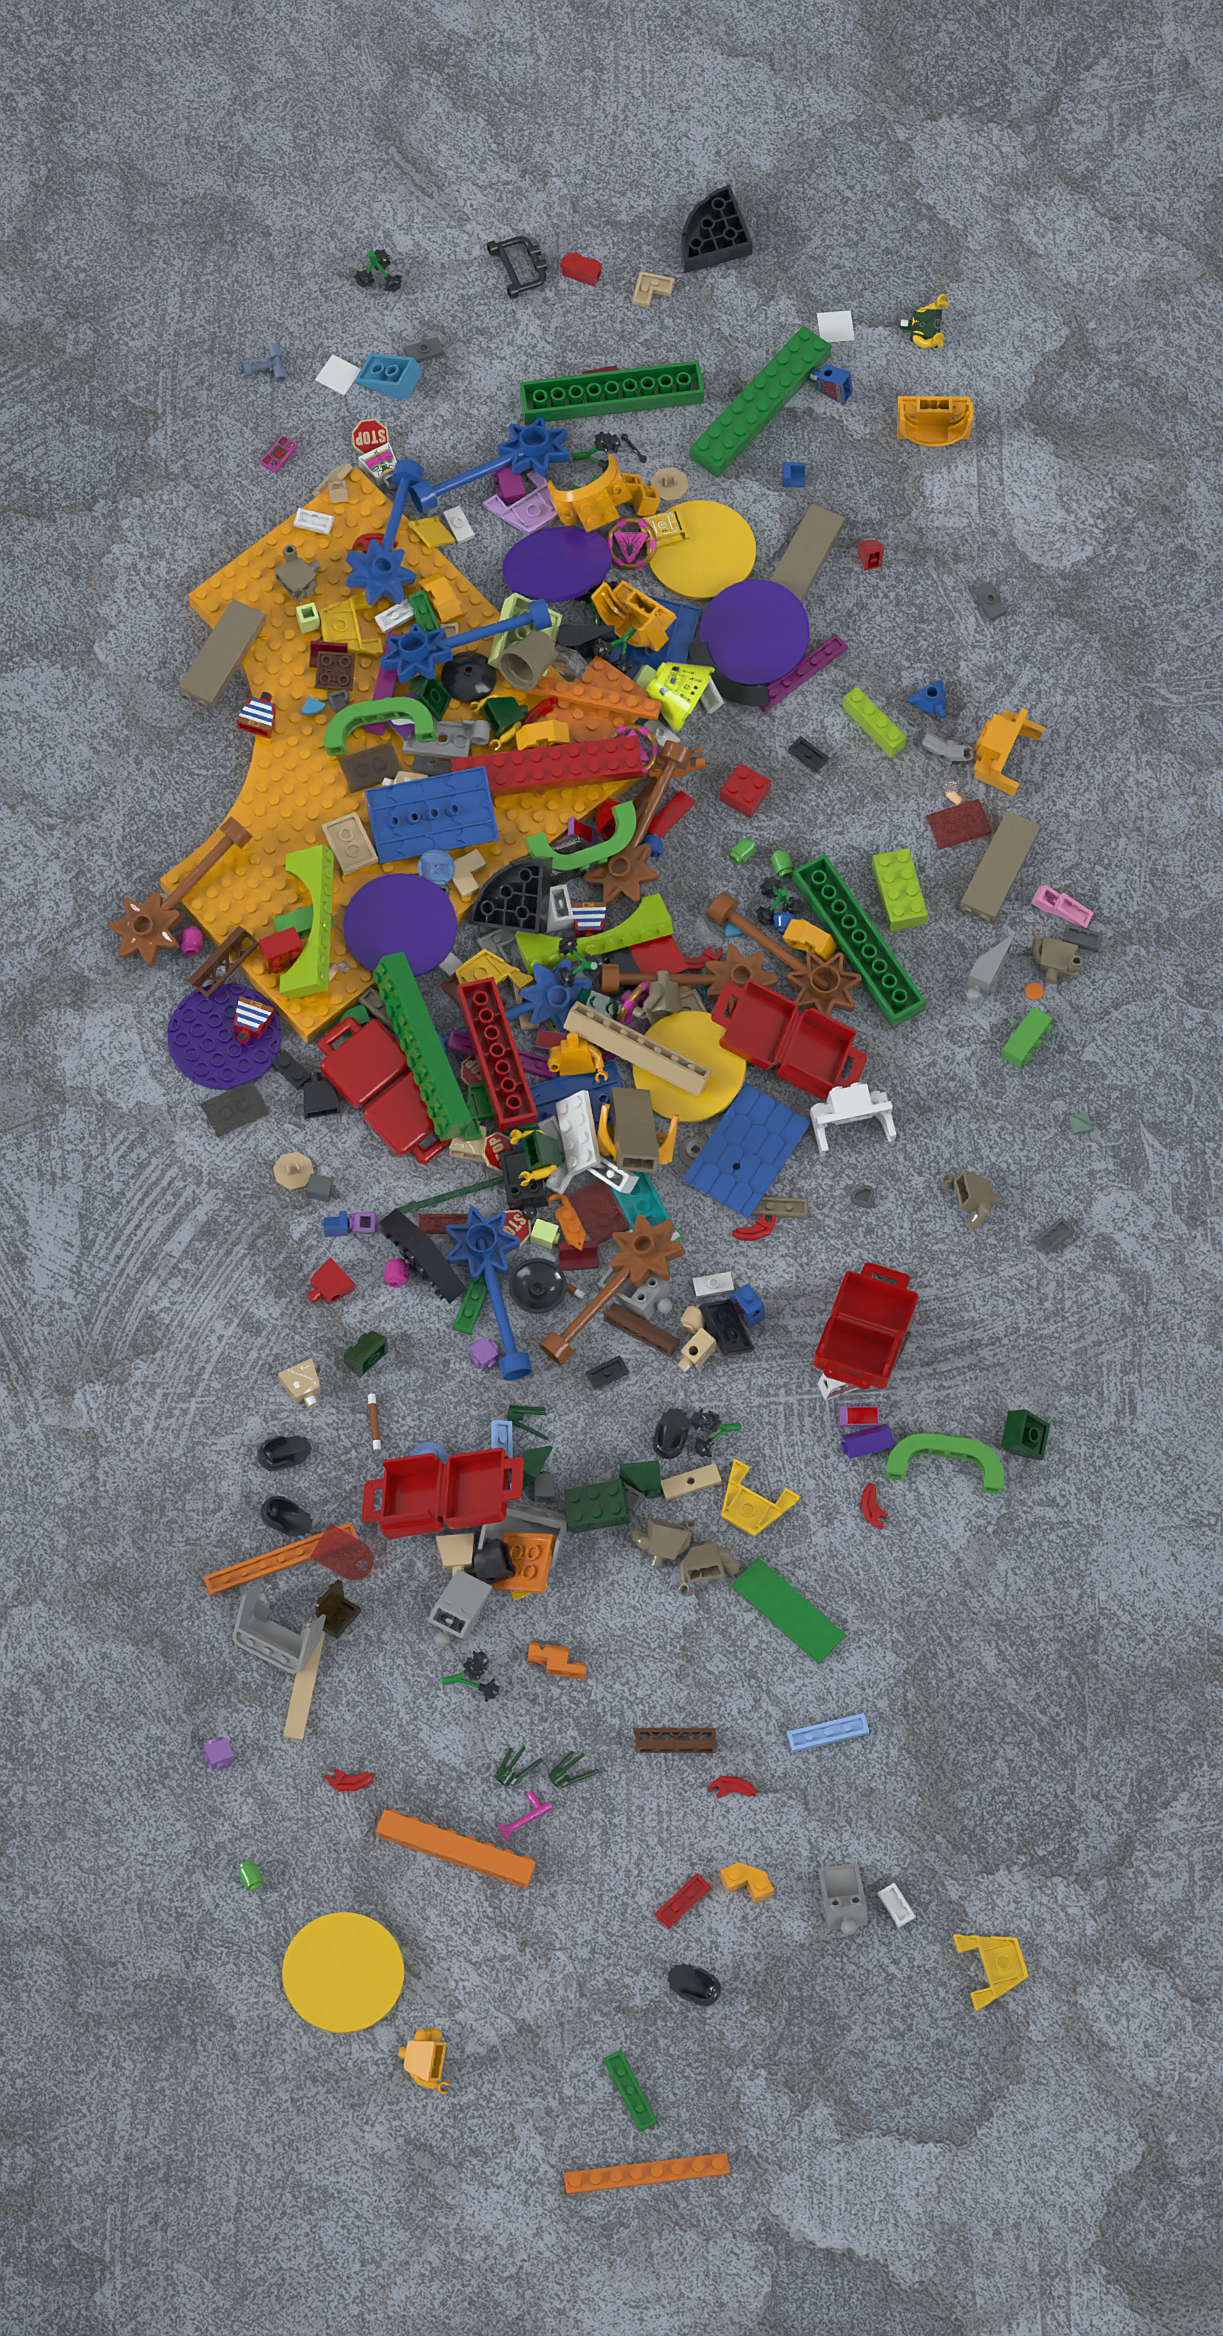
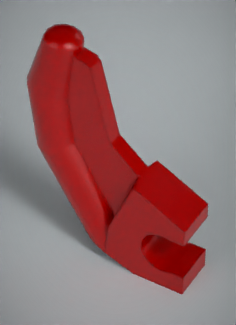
M363 534L356 539L352 550L356 551L357 547L361 546L363 547L362 553H366L372 539H375L381 546L385 534ZM397 541L394 542V548L398 546Z
M551 696L538 703L527 714L522 722V727L526 724H532L540 715H545L554 710L552 705L558 703L556 697Z
M709 945L699 957L684 958L689 968L688 971H702L707 961H720L723 948L719 947V951L713 953L712 946Z
M762 1214L753 1226L736 1228V1230H733L732 1236L741 1241H756L767 1237L775 1227L776 1216H772L771 1222H766L765 1214Z
M869 1483L863 1490L861 1498L864 1518L872 1526L883 1529L884 1523H880L878 1519H886L887 1514L876 1503L875 1485Z
M337 1768L334 1769L335 1779H331L328 1774L324 1776L329 1786L338 1792L358 1791L368 1786L374 1779L373 1773L364 1772L351 1776Z
M721 1776L714 1780L707 1788L708 1792H711L714 1788L719 1789V1793L716 1795L718 1799L733 1792L747 1797L757 1794L756 1789L750 1782L741 1777Z

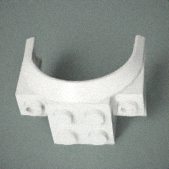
M858 1082L851 1084L847 1088L842 1086L835 1087L829 1092L826 1105L818 1103L813 1105L810 1110L820 1156H826L825 1151L829 1150L825 1137V1127L828 1126L827 1123L831 1122L832 1124L839 1125L872 1118L874 1115L881 1122L888 1142H892L896 1138V1131L891 1116L893 1109L891 1101L888 1102L886 1092L874 1091L869 1093L867 1083L862 1084Z

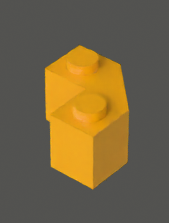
M622 472L633 499L626 502L634 504L636 515L643 517L655 515L660 503L657 488L652 485L647 486L642 482L643 478L637 474Z
M437 572L418 581L421 590H425L438 620L445 622L462 614L460 608L462 603L450 588L446 576H442Z
M559 720L526 724L515 732L518 750L570 744L568 724Z
M791 919L782 937L789 948L804 950L807 953L813 952L823 962L831 959L837 947L832 935L803 919Z
M740 1862L720 1870V1879L728 1894L746 1886L755 1904L773 1896L774 1888L765 1871Z

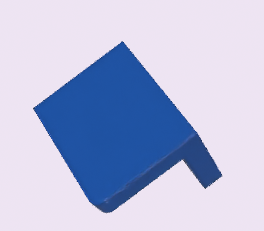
M783 462L782 487L803 488L805 463Z
M339 1211V1217L324 1218L325 1237L348 1236L347 1211Z

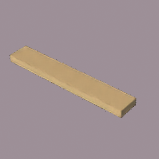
M322 1631L320 1641L308 1661L296 1673L283 1738L299 1741L304 1739L326 1633Z

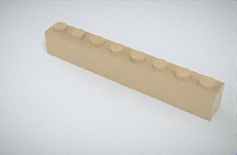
M578 1001L570 1009L563 1028L571 1033H577L587 1041L620 1056L622 1059L653 1073L655 1076L697 1097L705 1088L712 1070Z

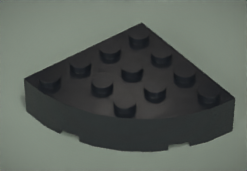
M730 185L713 191L703 201L701 200L696 204L688 215L683 227L681 263L684 273L752 255L753 242Z
M538 856L519 860L504 866L494 873L483 884L477 899L474 901L469 924L534 934L547 932L553 857Z
M397 1208L379 1222L383 1228L381 1233L387 1240L389 1239L399 1249V1254L405 1260H408L410 1269L435 1290V1295L441 1301L444 1299L450 1304L467 1290L432 1239Z

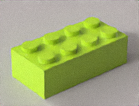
M910 849L873 855L871 866L890 932L925 925L928 913Z

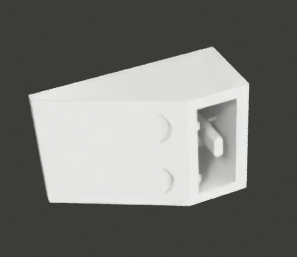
M567 885L550 887L547 932L573 928L574 917Z

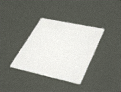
M851 310L817 313L819 333L823 340L826 342L855 340Z
M332 354L315 380L345 395L361 369Z

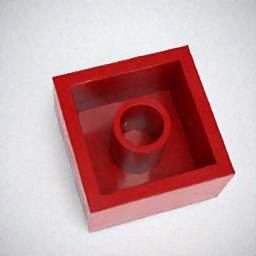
M739 763L720 790L719 801L752 818L770 792L771 780Z
M294 926L259 939L260 956L268 974L280 973L284 968L292 966L303 951V945Z

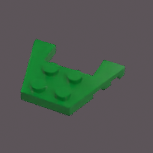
M483 1082L468 1085L466 1106L473 1121L464 1132V1142L481 1139L482 1134L478 1121L494 1118ZM537 1123L518 1127L519 1131L535 1130Z

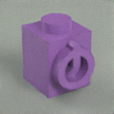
M370 1212L352 1213L351 1217L348 1218L350 1233L370 1234L376 1232L378 1229V1216Z
M484 1336L469 1347L472 1363L475 1367H480L482 1371L487 1368L491 1369L498 1363L501 1352L492 1339L487 1340Z
M217 1737L204 1744L205 1753L202 1755L206 1765L210 1764L212 1770L224 1769L229 1763L235 1761L227 1738Z

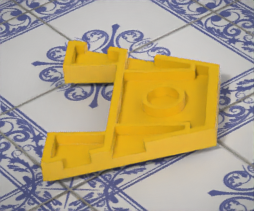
M365 591L358 596L349 597L346 601L337 602L319 610L318 616L324 642L348 643V651L383 656L380 638L362 640L360 636L355 609L372 608L367 603Z
M486 949L481 950L455 969L459 985L493 976L496 986L506 978H509L518 989L527 987L534 982L532 976H527L520 972V969L505 963V960Z
M734 1459L721 1518L755 1537L799 1502L801 1496L785 1488L776 1504L768 1501L741 1485L750 1467Z
M953 1935L958 1954L979 1949L990 1988L970 1993L975 2012L981 2010L1029 1977L1017 1938Z

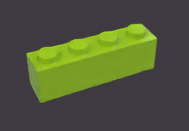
M858 687L843 697L842 707L891 758L905 748L907 737Z

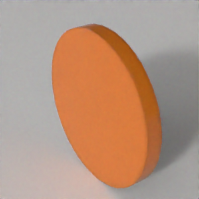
M1032 982L1026 986L1025 995L1030 1000H1039L1043 996L1044 990L1039 983Z

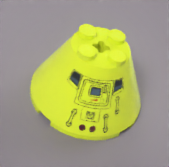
M662 662L655 673L657 678H653L645 691L649 692L648 695L652 700L662 701L660 712L674 732L678 733L684 725L687 716L692 712L711 678L710 674L714 672L715 668Z

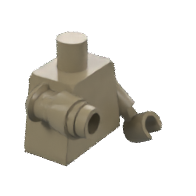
M293 545L285 546L282 552L285 558V565L274 570L275 579L296 603L302 602L303 599L313 596L317 587V575L315 572L321 566L315 559L307 564L302 558H298L297 549Z
M1035 926L1033 929L1035 938L1032 944V955L1035 964L1039 966V971L1046 973L1045 982L1055 984L1057 977L1065 978L1066 974L1071 976L1077 975L1083 967L1082 958L1076 955L1078 945L1044 937V928H1042L1041 934H1036Z
M669 971L657 972L658 981L650 982L649 997L643 1003L644 1006L642 1008L639 1006L634 1008L632 1013L634 1016L645 1019L648 1015V1009L651 1013L663 1016L683 1012L679 985L676 982L669 981Z
M967 1170L957 1174L956 1177H953L951 1174L944 1175L943 1188L951 1189L954 1183L960 1208L962 1210L974 1211L967 1222L968 1226L973 1230L981 1227L987 1214H991V1206L997 1205L1000 1201V1195L993 1193L991 1182Z
M649 1518L647 1533L641 1529H634L631 1533V1540L639 1548L645 1549L648 1554L653 1555L651 1565L662 1567L664 1558L674 1560L677 1555H680L689 1547L692 1535L690 1530L695 1528L696 1523L695 1521L690 1522L689 1527L687 1525L688 1518L684 1519L681 1525Z
M704 1540L700 1546L691 1547L688 1555L680 1563V1581H682V1584L678 1588L679 1593L684 1596V1591L687 1589L688 1595L692 1596L693 1589L688 1585V1582L693 1583L725 1577L724 1567L729 1575L737 1574L739 1572V1563L731 1555V1549L727 1547L719 1548L717 1543H712L710 1540Z

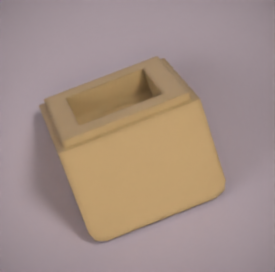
M345 480L328 483L331 503L347 502L349 500Z

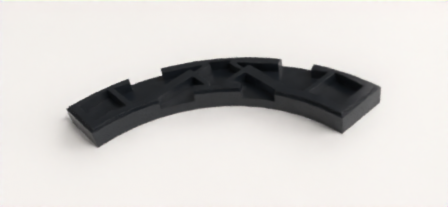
M708 642L688 645L694 665L715 668L710 676L720 696L741 705L771 706L768 687L755 688L740 685L729 679L717 668L711 656Z

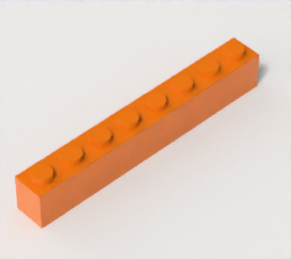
M384 1809L376 1829V1837L528 1889L536 1868V1862L533 1861V1858L522 1855V1857L514 1855V1852L509 1849H497L494 1844L484 1842V1844L477 1842L476 1838L465 1835V1837L457 1835V1832L452 1829H440L438 1825L432 1822L425 1824L420 1822V1819L411 1815L405 1817L394 1809H389V1811Z

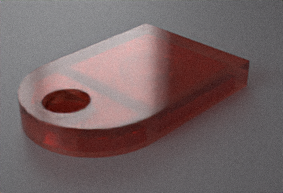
M331 1523L310 1555V1558L348 1580L364 1578L370 1573L374 1563L372 1551L366 1544ZM359 1560L367 1562L368 1567L365 1571L357 1569V1562Z

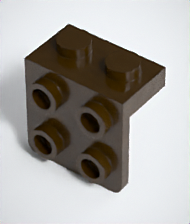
M339 1579L334 1584L332 1583L328 1587L327 1592L322 1597H319L315 1603L317 1618L322 1614L326 1615L322 1631L337 1639L361 1613V1607L345 1599L343 1584Z

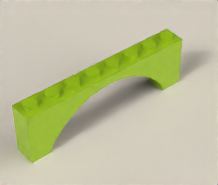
M323 844L286 854L285 872L295 878L302 879L306 884L312 897L314 913L311 933L302 953L292 967L284 975H280V993L289 999L328 990L334 851Z
M657 893L641 898L642 902L638 909L626 921L615 928L597 935L577 938V952L585 958L587 954L591 956L599 955L674 934L671 917L660 894ZM527 932L515 933L517 947L528 974L534 973V963L549 969L556 967L563 958H567L571 962L579 960L574 954L568 953L564 955L558 952L559 941L562 938Z

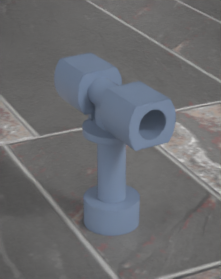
M279 344L268 346L270 357L267 358L266 362L250 364V361L242 362L245 377L251 376L253 371L269 369L270 372L274 371L276 382L287 380L284 365L281 364L282 355Z

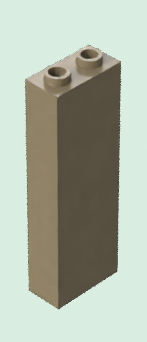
M811 504L770 581L789 589L803 604L844 527L845 518L839 513L826 510L821 505Z
M232 599L180 683L179 695L186 701L191 700L197 703L203 709L213 710L266 624L265 614Z
M1008 810L1006 811L961 900L959 910L968 916L979 918L984 923L994 925L1039 835L1040 824Z
M612 1087L609 1104L618 1170L656 1173L659 1152L650 1090Z

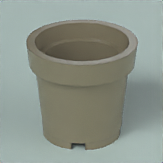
M535 630L531 631L518 643L507 647L499 654L497 659L499 670L512 686L523 691H530L535 688L540 682L542 674L557 659L558 650L555 651L554 648L556 644L546 633L542 631L537 633Z

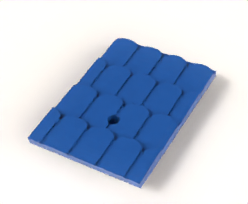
M647 595L673 612L677 618L665 630L669 639L658 652L650 647H635L627 643L626 661L633 665V668L628 669V672L623 674L633 680L642 665H648L657 671L662 662L686 664L690 652L688 645L693 642L702 612L701 608ZM623 643L612 650L609 660L610 664L619 660V656L622 654Z
M485 766L364 791L378 864L419 857L429 850L449 851L499 840Z
M615 1062L604 1064L603 1071L607 1072L608 1078L605 1081L604 1075L599 1074V1083L595 1078L598 1073L596 1069V1072L561 1076L529 1086L538 1114L536 1123L554 1115L559 1123L555 1103L585 1090L589 1093L595 1131L598 1135L602 1104H609L612 1087L624 1088ZM610 1107L608 1113V1125H612ZM517 1127V1128L509 1129V1130H508L509 1136H510V1134H511V1132H512L513 1130H515V1129L519 1130V1128ZM520 1139L518 1144L513 1145L514 1150L524 1148L522 1139Z
M746 1082L694 1160L683 1180L749 1219L812 1121ZM736 1163L740 1164L739 1170H735L734 1165Z

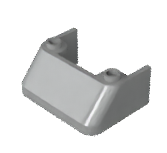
M514 1500L507 1501L506 1519L503 1522L482 1526L478 1549H482L485 1541L490 1543L495 1538L502 1540L504 1531L551 1534L557 1537L551 1562V1568H555L568 1526L567 1515Z
M257 1582L242 1596L233 1632V1641L237 1646L289 1673L296 1674L304 1667L319 1643L326 1615L322 1614L308 1627L304 1628L301 1635L268 1619L270 1609L265 1602L258 1599L262 1583Z

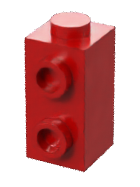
M568 252L566 258L563 257L560 264L563 276L593 287L596 286L602 273V263L595 259L583 257L579 253Z

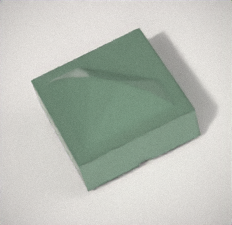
M1087 1112L1068 1117L1073 1135L1092 1131Z

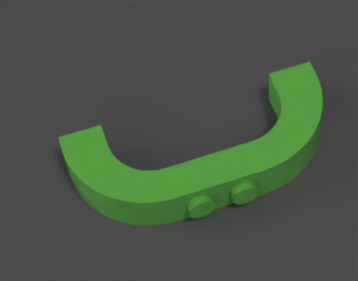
M386 697L382 700H367L366 702L352 704L339 711L326 728L324 748L329 756L347 754V740L355 728L365 724L386 722L387 720L408 719L415 723V735L420 743L437 741L438 731L430 712L419 701L407 697Z
M632 800L611 808L616 821V829L613 836L606 842L569 855H562L551 849L545 833L541 832L524 839L527 850L532 858L538 856L553 857L552 870L559 872L577 868L582 871L590 868V864L593 862H597L598 865L607 862V857L624 849L633 837L636 828V813Z
M941 1432L914 1434L900 1441L894 1447L888 1459L885 1478L901 1481L905 1480L907 1464L917 1455L928 1454L969 1460L978 1465L983 1473L982 1492L1002 1494L1004 1471L996 1453L987 1445L976 1440L966 1439L961 1435L952 1437L946 1436L945 1433Z

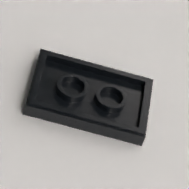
M729 1299L703 1303L699 1306L724 1357L749 1353L755 1349Z

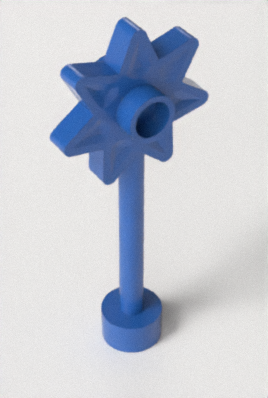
M538 417L528 427L510 424L509 431L512 439L498 445L500 457L434 486H431L427 480L410 486L409 493L412 502L418 512L424 513L437 507L436 497L512 464V473L515 475L533 468L540 476L546 477L550 463L569 461L568 450L561 446L567 440V430L565 428L547 430L542 417Z
M402 459L395 464L391 480L398 489L382 545L380 546L375 539H372L366 553L349 551L345 559L354 570L348 576L345 585L351 588L365 589L367 603L370 606L374 605L382 596L396 604H401L405 596L402 587L412 585L417 577L416 573L401 566L405 551L403 549L392 551L409 487L421 482L424 472L422 466L413 460Z
M544 598L528 603L530 611L528 613L448 638L443 628L425 634L419 624L415 623L409 632L402 637L388 636L386 638L391 651L380 658L381 667L383 670H397L399 681L402 684L406 683L417 673L428 679H434L436 677L435 665L453 659L452 648L534 623L536 632L553 627Z
M563 958L552 972L542 965L534 963L533 972L536 984L518 990V995L527 999V1001L505 1009L507 1020L510 1021L531 1012L529 1017L531 1024L535 1025L550 1018L556 1029L560 1033H564L566 1029L563 1026L570 1009L576 1003L581 988L588 989L592 985V980L589 978H574V986L565 988L558 983L556 976L560 967H567L568 970H572L569 959ZM465 1026L456 1030L468 1034ZM435 1028L447 1057L446 1045L449 1033L441 1036L439 1030Z
M471 1206L468 1212L467 1225L446 1226V1234L456 1243L447 1254V1262L449 1264L468 1263L472 1281H477L482 1273H484L506 1356L498 1361L503 1380L506 1381L518 1380L530 1375L533 1370L528 1353L517 1351L496 1271L502 1274L508 1272V1265L504 1254L519 1248L520 1238L503 1232L506 1223L505 1212H500L486 1220L476 1207Z

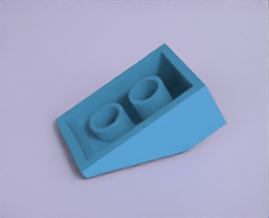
M370 353L355 382L391 398L407 400L423 371L415 358Z

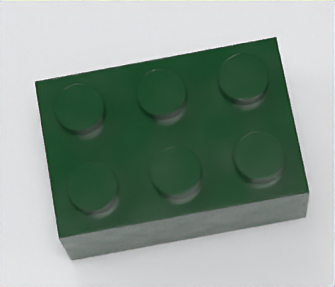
M621 1479L564 1490L568 1526L574 1534L631 1523L626 1485Z

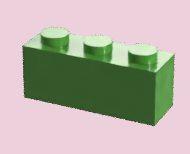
M313 903L305 908L299 907L289 914H281L273 919L275 932L278 933L294 926L300 940L309 937L314 916ZM331 913V928H332V927H335V924H334V917H333V915H332V913Z
M1033 1006L1004 1046L1001 1057L1019 1068L1024 1063L1027 1064L1032 1057L1031 1052L1040 1047L1043 1041L1041 1038L1044 1034L1047 1036L1052 1030L1053 1026L1051 1023L1053 1018Z

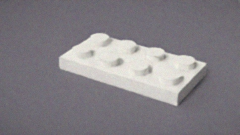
M582 1090L555 1103L568 1175L574 1176L601 1163L588 1091Z

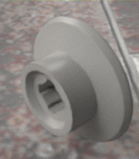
M691 1137L684 1140L678 1149L680 1161L690 1168L707 1141L700 1137ZM696 1148L699 1152L694 1154L692 1150Z

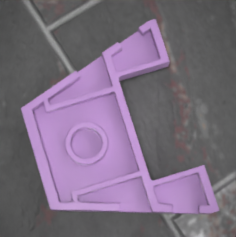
M535 470L529 472L527 478L536 490L516 503L507 507L497 494L483 502L485 509L527 535L537 532L559 517L547 486V480Z

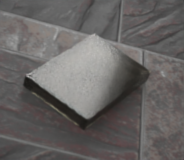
M392 742L338 759L351 793L381 784L385 777L393 780L399 771H403Z
M252 1080L200 1104L217 1138L269 1114Z

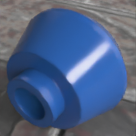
M649 834L644 837L640 845L650 844L652 852L649 857H659L663 854V843L658 835Z
M778 912L773 917L775 929L780 934L785 933L791 919L798 920L797 916L786 912Z

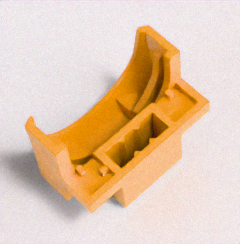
M898 396L897 439H909L916 444L928 447L946 446L960 439L970 440L973 422V402H971V397Z
M614 454L608 455L609 466L598 479L584 487L570 491H561L554 487L551 480L547 483L556 512L565 526H572L582 522L586 532L592 531L619 519L620 516L616 506L633 499Z
M624 580L613 591L607 583L603 582L591 596L599 616L606 625L615 626L614 633L619 638L631 626L637 630L627 641L628 644L635 647H650L658 652L668 641L669 638L665 630L677 618L676 615Z
M1021 708L1019 714L1004 709L1002 715L994 714L992 720L988 718L973 750L976 752L973 759L977 760L973 767V770L976 771L973 777L1011 796H1014L1020 783L1002 775L1001 770L1017 735L1039 741L1045 727L1026 719L1028 710Z
M603 1103L597 1136L599 1153L605 1156L613 1155V1161L617 1162L612 1125H608L610 1104ZM672 1114L668 1134L656 1132L657 1142L660 1143L658 1146V1164L667 1165L668 1162H672L679 1119L677 1114Z

